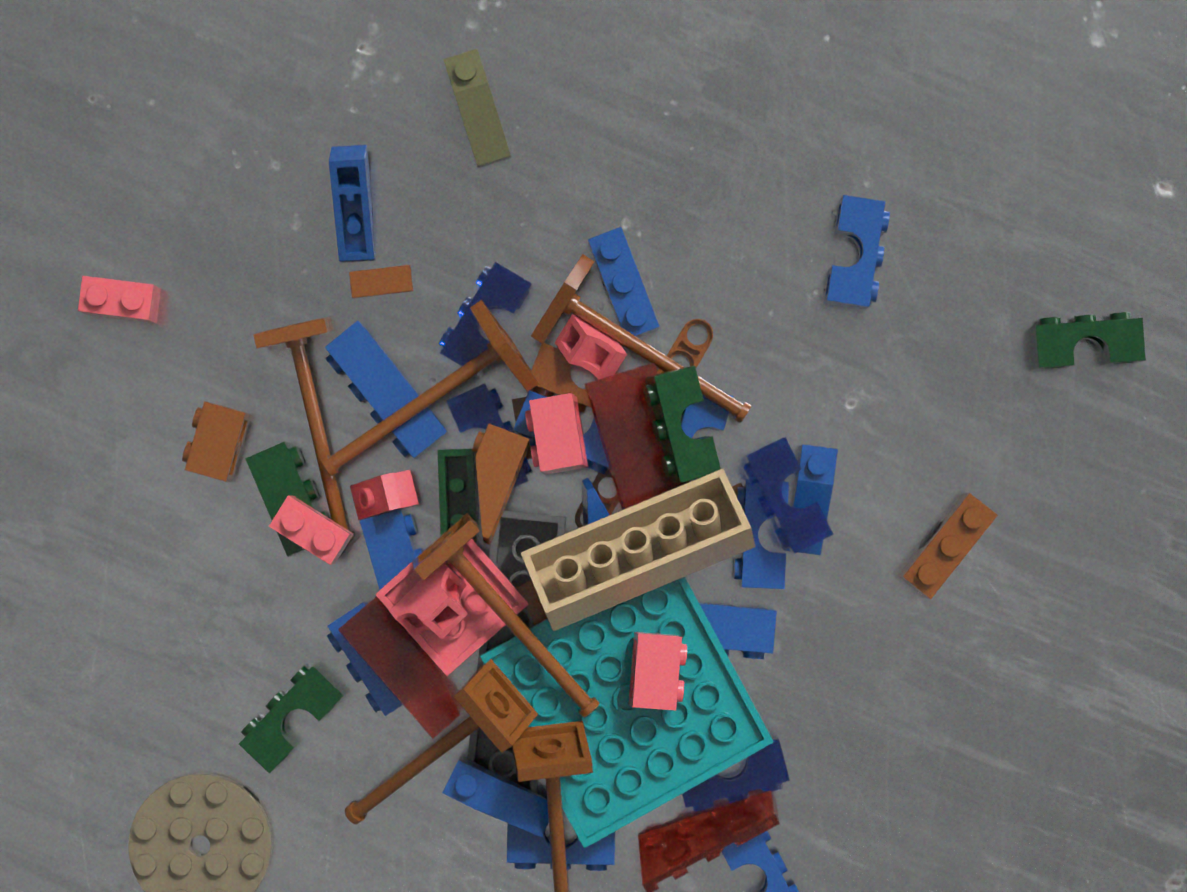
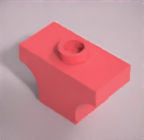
M574 314L571 315L554 342L569 364L585 368L595 375L598 380L605 382L611 381L627 356L619 342Z
M410 470L380 475L350 486L358 520L419 504Z
M444 562L425 580L421 579L389 612L414 636L421 631L431 630L439 638L443 639L468 615L460 602L462 591L467 584Z

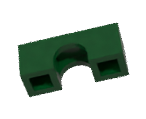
M1131 312L1110 314V320L1096 321V315L1074 316L1075 322L1061 323L1060 317L1039 319V325L1029 328L1032 370L1074 366V348L1082 338L1091 339L1098 344L1102 352L1103 365L1138 363L1146 360L1143 318H1132Z
M688 366L645 377L647 385L643 387V393L647 405L653 408L655 421L652 422V429L657 442L662 443L665 456L661 457V465L665 476L670 477L671 482L682 483L720 470L721 467L713 436L692 439L684 433L681 427L683 411L691 404L704 401L696 367Z
M318 664L313 665L310 669L304 665L290 680L294 686L285 695L279 691L265 707L270 711L261 721L257 717L253 718L241 731L245 738L239 745L269 774L299 745L286 730V719L292 710L302 709L308 711L318 721H321L347 694Z

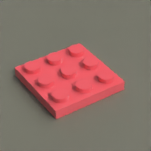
M470 539L462 546L464 549L462 554L516 615L529 605L528 601L473 539ZM413 562L375 594L388 610L422 579L414 570ZM451 563L448 566L467 584L462 591L460 602L468 615L443 639L439 638L431 630L421 631L415 636L407 630L446 676L452 673L506 625Z

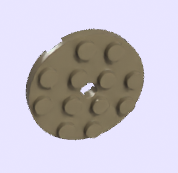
M211 773L184 775L156 789L137 811L129 834L130 864L144 892H254L268 871L273 849L271 826L261 804L238 782ZM201 835L209 840L210 850L207 854L200 855L193 851L191 842L195 836Z

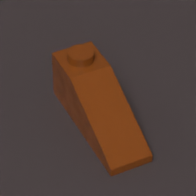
M488 424L485 433L479 431L472 448V452L477 453L475 458L483 542L491 545L530 447L529 438L492 424Z

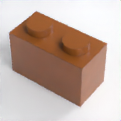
M204 401L203 407H198L193 417L192 427L196 428L193 442L188 441L183 452L182 461L186 462L185 470L225 482H231L251 414Z

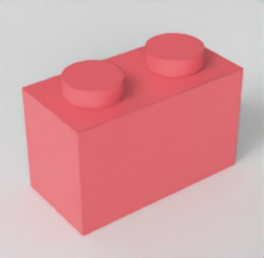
M82 276L78 311L86 315L157 323L161 288L153 284Z
M572 393L529 400L530 410L525 412L529 432L534 431L536 445L531 446L534 467H540V472L546 475L587 468L588 462L577 397Z
M289 495L269 525L270 528L329 565L337 562L354 533L298 498Z
M634 632L628 705L636 708L676 711L677 702H682L684 697V681L679 680L680 666H685L687 659V644H682L681 636Z

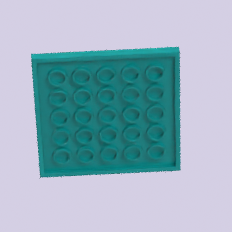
M685 577L556 631L552 630L548 618L529 628L590 698L595 697L598 700V707L586 717H582L578 712L580 709L578 705L516 636L479 655L483 663L492 659L538 713L528 727L583 721L592 758L593 773L560 777L562 809L583 848L592 845L774 742ZM634 632L678 635L682 637V644H687L685 666H680L679 680L684 681V697L682 702H677L676 711L636 708L628 705Z

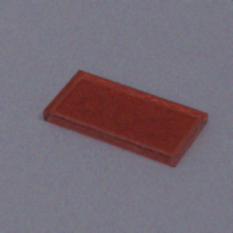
M655 363L584 384L622 510L690 482H671L670 477H666L662 469L661 457L665 455L662 443L657 442L653 433L652 422L655 421L653 408L647 405L643 393V387L647 385L645 377L658 374Z

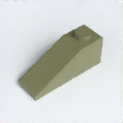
M478 49L443 59L477 167L511 157Z

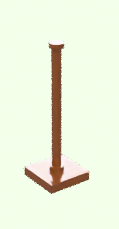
M582 254L531 335L532 338L543 344L562 313L564 312L567 315L573 313L664 372L683 368L679 363L579 301L581 297L575 294L595 262ZM698 376L702 395L734 415V420L741 423L750 410L751 405L747 402L740 403Z
M482 300L470 307L490 341L487 344L488 349L332 456L325 455L321 458L323 466L331 476L339 473L338 468L496 360L498 363L501 361L505 362L527 392L539 384L513 340Z
M328 316L253 334L256 348L285 342L286 348L291 349L331 520L348 530L336 476H331L321 462V458L325 455L329 457L331 455L305 350V344H308L307 337L333 330L331 318Z
M466 513L412 561L414 570L425 580L444 562L447 565L451 563L580 708L578 712L582 717L588 716L598 707V700L595 697L590 698L462 554L464 551L462 546L480 532L477 523Z
M488 660L453 696L470 717L359 802H352L346 806L345 815L347 819L353 824L361 823L369 811L478 728H481L500 752L503 753L516 742L538 713L493 660Z
M583 721L527 727L512 745L518 782L546 779L554 892H568L560 777L593 773L592 758Z

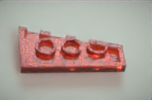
M377 596L338 629L340 634L431 739H434L460 716L430 656L392 616Z
M768 790L734 803L720 806L638 835L642 885L646 892L656 891L659 889L657 883L672 875L675 880L689 873L687 867L703 858L710 862L721 856L720 853L731 843L739 846L779 825L777 803L772 791Z

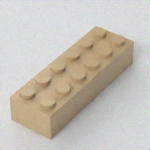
M720 469L521 552V555L553 631H556L755 547L752 528L724 469Z

